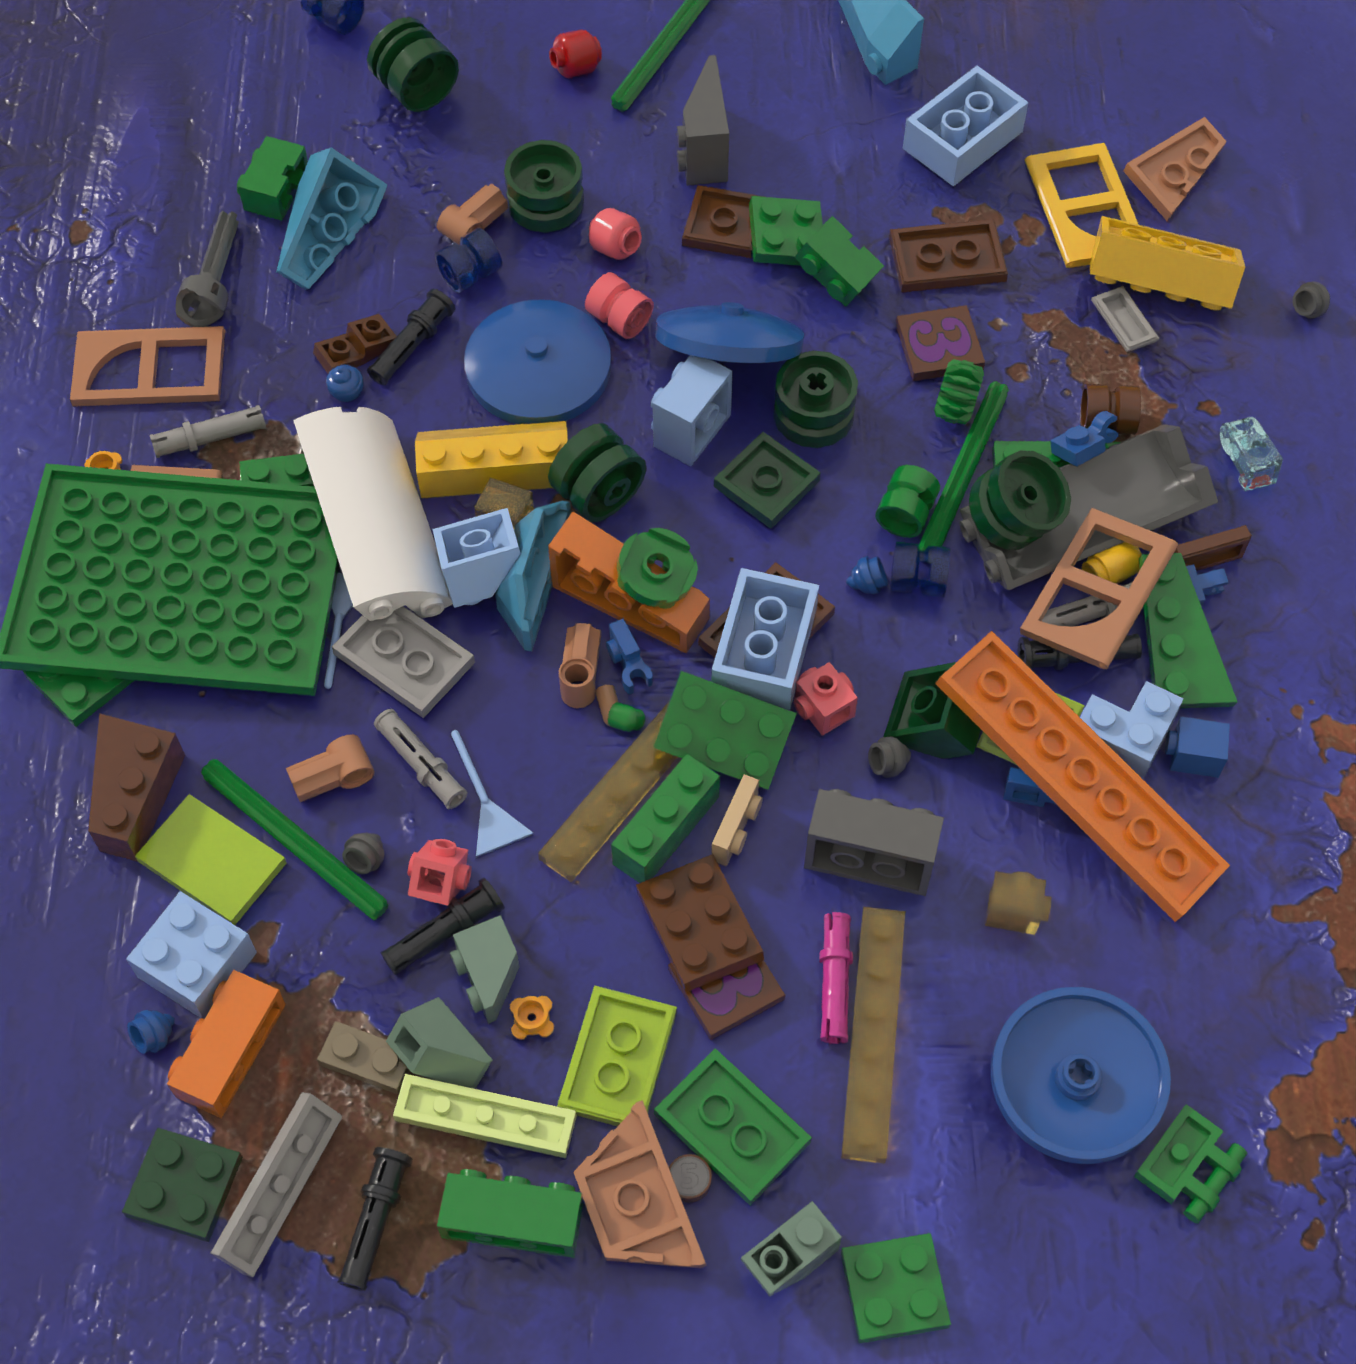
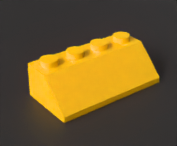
M1102 216L1090 262V274L1095 275V279L1106 284H1116V281L1129 283L1130 288L1143 293H1150L1152 289L1166 292L1165 296L1169 299L1185 302L1187 298L1201 301V306L1212 310H1221L1222 307L1232 309L1245 270L1240 249Z
M566 421L418 432L415 439L416 474L421 498L552 488L549 483L548 474L557 453L568 441Z

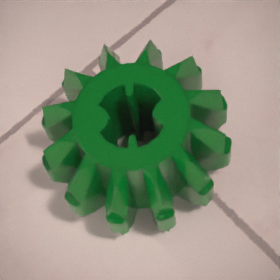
M953 359L948 363L934 409L936 417L945 419L946 422L953 424L960 423L965 425L970 421L984 376L982 367L966 360Z

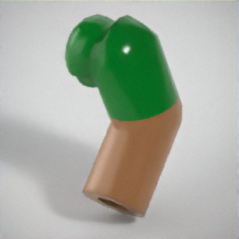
M603 685L596 689L595 693L601 715L607 726L627 732L642 729L646 718L641 709H635L633 706L619 703L613 685Z

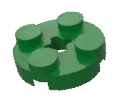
M651 528L648 532L638 535L636 533L630 536L624 543L617 559L618 586L642 604L663 609L671 608L677 601L683 599L688 594L695 582L698 571L696 559L694 561L689 551L691 547L683 537L668 529ZM656 560H659L663 563L662 569L667 573L654 574L647 566V563L654 564Z

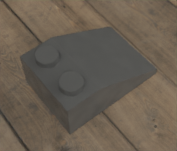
M716 55L708 57L683 109V126H677L678 147H683V150H677V165L679 172L685 171L687 186L728 182L729 128Z

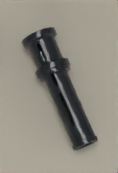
M430 289L426 295V301L420 308L409 313L408 324L378 359L368 367L367 373L375 382L380 385H386L388 380L408 359L417 346L424 339H429L437 333L436 327L446 316H452L456 310L455 305L443 292L437 289Z
M1139 634L1127 635L1113 660L1141 658L1142 643ZM1020 637L1018 640V657L1030 669L1053 666L1055 670H1063V668L1068 666V663L1085 662L1038 641L1029 640L1028 637Z
M486 878L480 879L478 881L479 886L461 898L456 899L453 897L447 909L421 925L394 945L380 952L394 975H397L408 965L452 937L453 934L473 927L476 922L494 910L500 912L505 909L500 897Z
M383 1147L374 1148L373 1157L376 1160L368 1184H364L361 1189V1197L365 1200L352 1237L341 1276L338 1279L340 1285L359 1291H366L367 1282L380 1246L390 1209L395 1208L400 1203L401 1195L398 1191L405 1169L411 1167L413 1162L410 1156Z

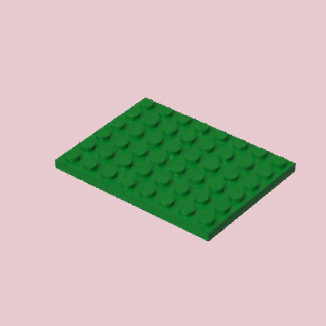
M46 463L0 632V669L315 696L339 568V561L315 487Z

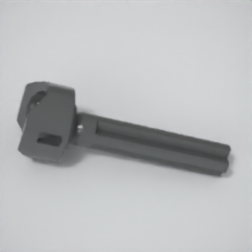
M224 211L219 213L199 275H191L185 278L180 285L176 297V315L181 321L191 327H205L220 319L225 313L229 294L220 283L239 224L236 220L237 214L232 211L229 214ZM190 306L193 307V311H188Z

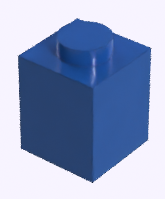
M1180 717L1175 730H1168L1165 741V754L1171 755L1170 770L1219 778L1228 760L1230 724Z

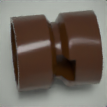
M1085 384L1081 398L1080 425L1089 428L1098 413L1108 411L1117 416V420L1109 425L1112 430L1118 432V434L1135 435L1139 428L1141 415L1140 387L1121 385L1111 392L1105 384Z

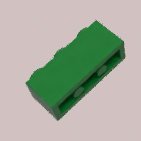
M686 754L611 843L612 865L638 883L653 878L719 798L720 775Z
M462 1169L460 1174L447 1173L437 1228L441 1238L574 1258L584 1205L582 1193L575 1192V1187L565 1183L552 1182L549 1183L547 1188L531 1185L530 1180L519 1176H505L504 1181L487 1179V1175L481 1171Z

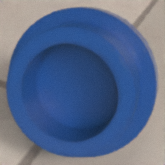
M349 365L335 367L326 377L329 393L342 402L356 399L364 386L361 372Z
M868 556L860 558L857 561V566L852 568L851 576L847 578L846 584L855 590L860 589L865 594L880 593V588L888 586L887 575L878 556L871 559Z
M143 1010L137 1013L134 1020L130 1021L127 1025L129 1037L135 1048L141 1053L148 1051L155 1053L165 1048L168 1043V1037L172 1033V1025L175 1023V1018L169 1014H162L154 1010Z

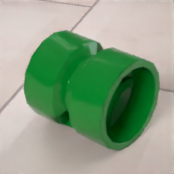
M915 465L899 466L895 469L887 486V492L883 495L876 510L875 517L877 522L894 535L907 538L918 536L922 532L929 516V510L933 507L939 494L940 484L938 479L924 468Z

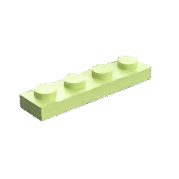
M408 1074L404 1076L393 1113L394 1120L397 1122L562 1158L567 1157L577 1117L575 1110Z

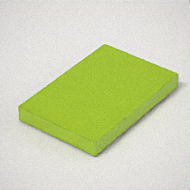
M190 794L135 855L140 864L234 925L237 924L287 864L285 857Z
M594 985L557 1107L575 1110L577 1116L617 1127L631 1112V1108L636 1102L642 1100L648 1114L677 1014V1007Z

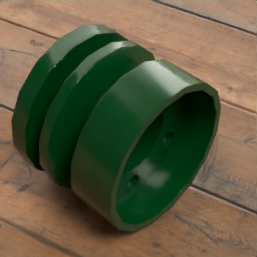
M411 17L399 18L386 25L374 38L367 55V64L370 72L389 89L393 96L407 110L414 112L426 111L439 104L452 90L459 73L456 57L418 19Z

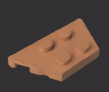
M642 1100L636 1102L627 1117L614 1131L611 1130L600 1142L599 1148L592 1155L587 1156L573 1172L607 1261L692 1268L707 1266Z

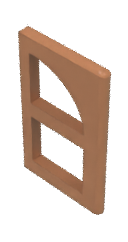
M224 326L78 331L70 394L72 406L220 401L226 330ZM207 346L204 386L155 388L159 347ZM141 348L138 388L90 390L95 376L107 362L121 353Z
M1091 508L1020 627V634L1099 668L1108 669L1175 552L1178 543L1173 539ZM1095 530L1150 552L1129 589L1074 567ZM1063 584L1118 606L1107 617L1087 625L1069 627L1042 622Z

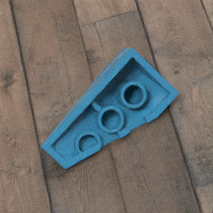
M838 0L865 65L871 74L876 75L887 85L918 69L924 18L906 0Z
M332 147L312 154L298 184L276 272L301 288L309 289L334 262L337 254L356 237L355 234L363 225L369 223L376 215L388 185Z

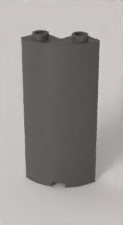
M1164 424L1108 447L1105 452L1077 467L1072 464L1060 467L1069 485L1071 494L1070 512L1061 525L1020 550H1007L992 544L978 530L971 517L969 505L959 509L963 518L959 522V526L964 539L968 543L973 541L984 561V569L990 582H999L1005 589L1011 590L1054 572L1091 508L1151 531L1216 504L1218 499L1208 467L1191 463L1180 427ZM1095 530L1077 561L1124 541Z

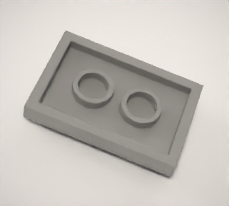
M404 606L394 610L390 616L374 621H369L362 615L332 646L335 656L422 718L432 710L475 663L473 654Z

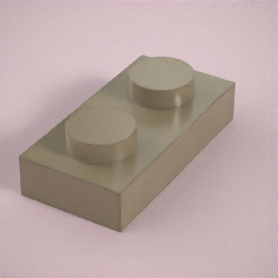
M337 1021L334 1022L317 1058L319 1065L398 1095L404 1076L410 1071L387 1044L386 1039Z

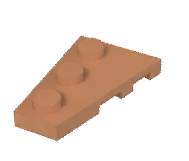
M1203 117L1128 162L1123 172L1163 218L1168 221L1221 152L1227 141L1206 117Z

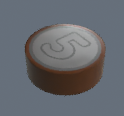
M685 1154L679 1156L670 1164L669 1170L681 1201L696 1202L706 1196L711 1187L712 1173L708 1163L703 1158L693 1154Z

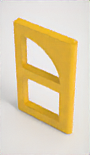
M1105 143L1035 154L1025 158L1026 166L1066 268L1090 265L1097 237L1078 228L1068 217L1117 209L1121 221L1138 224ZM1098 162L1109 192L1060 200L1049 170Z

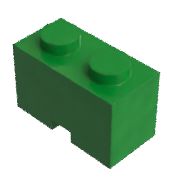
M269 136L265 137L260 148L254 151L251 164L246 173L241 174L237 182V193L240 195L245 211L283 220L293 202V196L289 194L292 189L298 188L308 163L305 146Z
M831 216L804 244L794 258L801 264L806 273L814 276L827 289L832 298L840 301L846 307L878 274L884 265L866 247L863 246L859 250L849 240L853 235L838 220Z

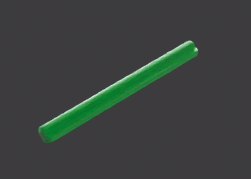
M685 0L611 96V105L614 109L624 112L630 107L710 0Z
M994 381L990 383L917 548L916 557L920 561L932 564L938 557L1008 396L1009 388L1006 384Z
M218 759L210 760L202 768L201 773L204 780L368 917L377 920L386 912L388 903L381 894Z

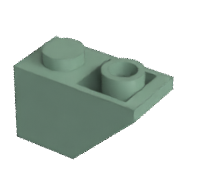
M501 915L453 934L457 950L450 952L458 975L461 976L467 973L472 987L467 988L466 993L474 1012L483 1011L488 1024L497 1020L520 967L517 951Z
M439 997L402 1013L386 1040L387 1044L413 1074L473 1089L477 1087L493 1061Z
M812 1201L743 1255L741 1261L766 1293L772 1296L804 1279L839 1250L842 1237Z

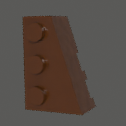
M99 713L88 832L100 852L137 861L135 855L147 843L185 757L176 733Z

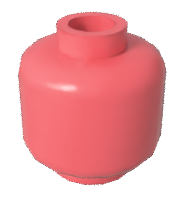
M606 208L600 211L589 225V242L592 248L615 260H623L637 251L641 244L642 235L637 219L617 209Z

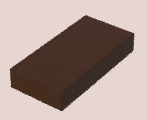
M1244 525L1179 544L1174 553H1181L1185 565L1194 564L1196 571L1242 558L1252 535L1247 526Z

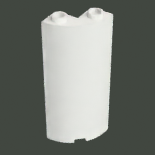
M341 407L327 408L293 420L353 607L369 621H374L390 616L394 610L404 605L420 618L436 616L444 608L452 605L453 603L441 569L437 547L393 420L379 411L365 407H359L357 412H342Z

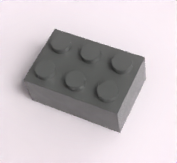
M819 789L808 831L804 868L926 896L944 817L936 816L930 810L923 808H913L910 810L893 806L891 802L884 799L866 800L853 797L850 793L840 789H831L829 791Z

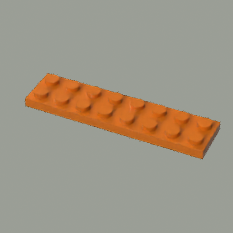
M993 631L988 633L935 683L1174 922L1183 917L1230 866Z

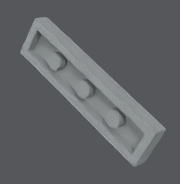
M301 1093L212 1249V1255L240 1273L254 1277L343 1116L311 1093Z

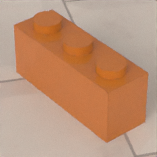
M234 969L228 980H223L217 986L212 998L213 1005L205 1018H200L195 1024L190 1036L191 1043L183 1057L178 1056L172 1063L167 1083L176 1098L221 1119L286 1005L279 989Z

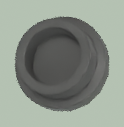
M1319 282L1304 283L1296 290L1293 296L1295 311L1306 318L1322 316L1330 305V294L1326 287Z
M894 737L880 738L870 746L868 752L872 771L886 778L898 776L906 768V764L911 758L909 749Z
M368 832L352 835L344 845L342 857L345 864L358 874H367L370 871L377 870L385 858L381 837L378 834Z

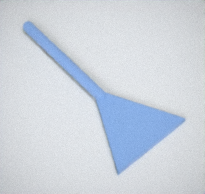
M337 573L331 606L335 615L324 682L326 689L332 687L337 658L333 654L332 646L340 638L342 621L353 607L343 573Z
M453 730L451 736L481 800L476 858L534 835L532 831L488 798L459 732Z

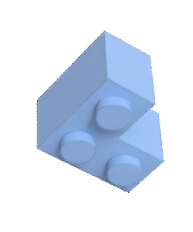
M1146 681L1130 712L1092 694L1080 718L1144 779L1168 730L1175 720L1183 698Z

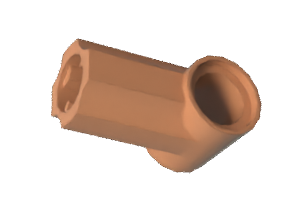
M485 185L460 207L455 204L448 206L439 216L437 229L463 249L471 250L481 240L484 228L508 209L507 199L495 185Z
M576 623L575 626L567 628L563 662L559 668V681L562 700L569 707L584 708L590 705L596 696L595 681L601 643V630L592 627L591 624ZM575 681H582V682H583V683H581V684H572V682H575Z
M353 734L335 739L327 746L326 752L286 768L300 802L339 786L346 789L359 787L372 779L375 772L360 738Z

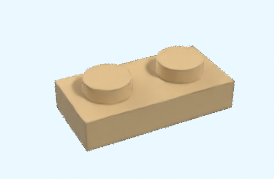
M743 775L712 842L713 856L717 863L726 867L732 854L739 855L743 849L747 838V832L743 830L748 818L755 820L760 811L763 797L758 796V779Z

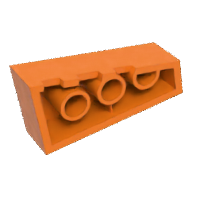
M572 512L548 545L552 587L617 620L624 618L626 624L687 654L710 619V598L705 596L699 589L691 587L688 594L683 599L677 601L671 608L663 609L636 601L627 592L623 591L617 582V559L624 543L577 513ZM647 563L652 573L657 575L667 573L657 564Z

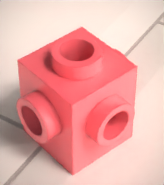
M830 662L818 669L817 667H812L799 677L796 682L795 708L804 720L810 719L822 736L855 717L858 697L854 693L853 685L847 675L843 672L838 673Z
M446 839L428 840L419 852H414L410 858L407 871L408 876L411 877L408 896L448 906L453 897L460 890H466L472 871V867L466 865L469 850L457 847L454 842Z

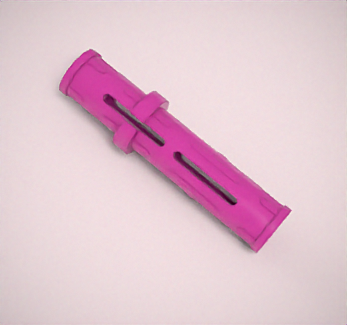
M832 912L833 919H831V914L829 913L824 915V948L819 954V962L823 963L820 1040L825 1043L839 1044V1038L842 1043L848 1042L849 965L853 963V952H850L849 944L851 916L846 913Z

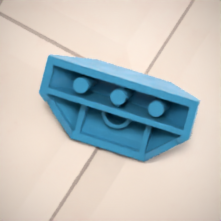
M560 501L537 507L515 525L514 532L521 554L494 593L498 611L526 651L532 652L551 593L552 579L548 545L571 514V502Z

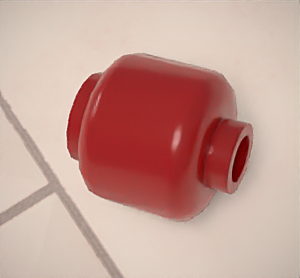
M583 29L559 34L554 39L553 48L549 51L551 65L553 68L558 69L559 73L566 78L578 77L594 72L602 58L598 39Z

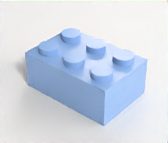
M975 66L906 119L903 149L949 184L955 186L1023 132L1029 102L982 68Z
M741 568L712 667L711 682L790 710L796 682L799 678L817 611L819 585Z

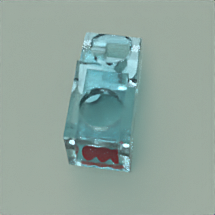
M1251 416L1222 424L1220 427L1221 444L1224 451L1231 456V460L1240 473L1238 481L1243 490L1246 492L1276 484L1283 458L1258 420Z

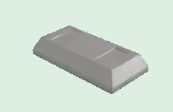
M1124 286L1091 298L1093 304L1126 353L1159 341V337Z

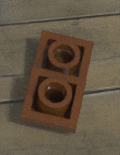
M379 313L349 322L346 334L314 343L313 354L327 374H329L332 369L339 365H349L357 368L382 354L397 336Z

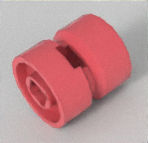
M612 272L602 275L593 284L585 300V310L600 322L608 323V326L624 339H631L643 330L654 308L653 301L639 290L630 289V285Z

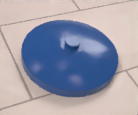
M552 300L521 301L495 311L474 330L467 343L464 357L467 383L475 399L491 414L514 424L568 421L589 409L600 398L611 374L610 346L602 328L584 311L569 304Z
M725 302L721 305H701L671 310L662 313L656 320L655 337L661 344L675 351L695 357L738 363H769L794 358L801 354L803 350L804 332L797 325L769 313L744 308L739 303Z
M1057 988L1038 994L1026 1001L1012 1013L1004 1024L994 1046L991 1059L993 1093L1007 1123L1030 1146L1045 1155L1065 1162L1077 1164L1103 1163L1133 1151L1149 1137L1160 1122L1169 1099L1171 1086L1169 1061L1165 1048L1152 1025L1127 1002L1114 995L1092 988Z

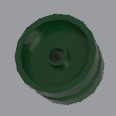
M550 140L528 142L512 152L506 160L504 169L507 202L511 217L520 226L537 232L562 230L574 223L582 213L584 204L583 174L579 156L569 146Z
M814 350L803 352L785 361L777 373L775 386L774 420L778 430L789 441L803 447L812 448L833 445L846 437L853 426L858 380L853 368L841 357L830 352Z
M599 423L582 429L567 441L553 460L548 479L550 486L563 498L571 501L572 507L589 522H598L614 515L629 502L641 486L647 466L646 461L633 448L624 445L623 439L610 426L605 423Z
M1020 450L1007 456L994 468L978 477L971 487L969 496L971 517L980 533L992 544L1007 550H1020L1061 525L1068 516L1071 505L1069 485L1060 468L1048 457L1035 451Z

